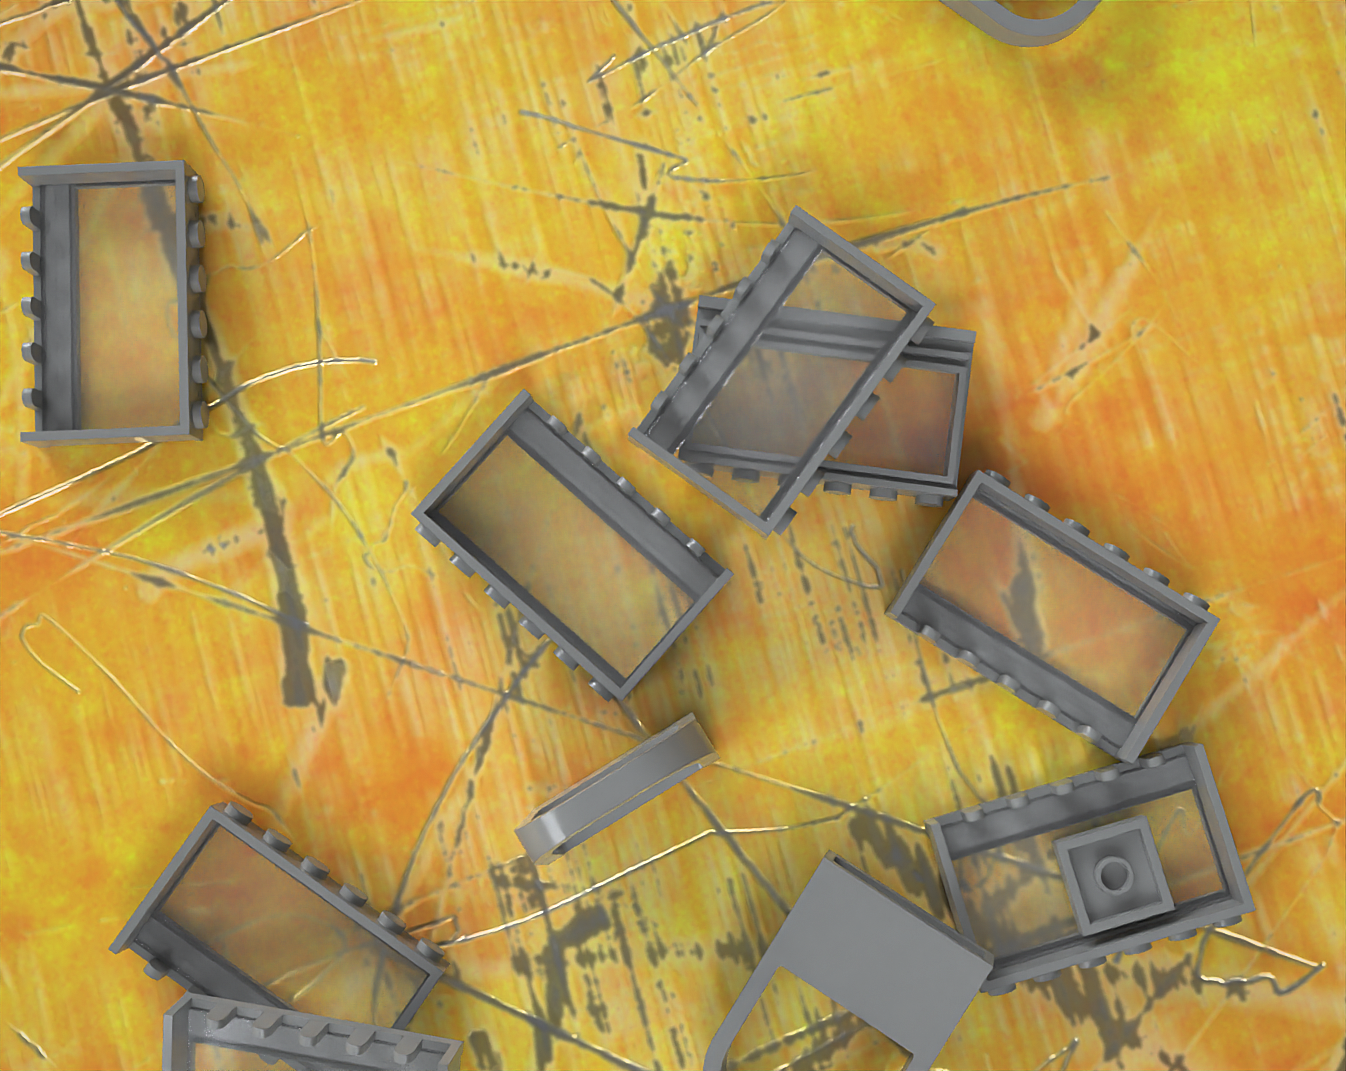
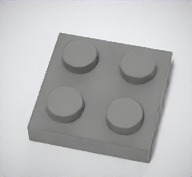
M1138 815L1051 841L1077 928L1081 935L1087 936L1175 909L1147 816Z

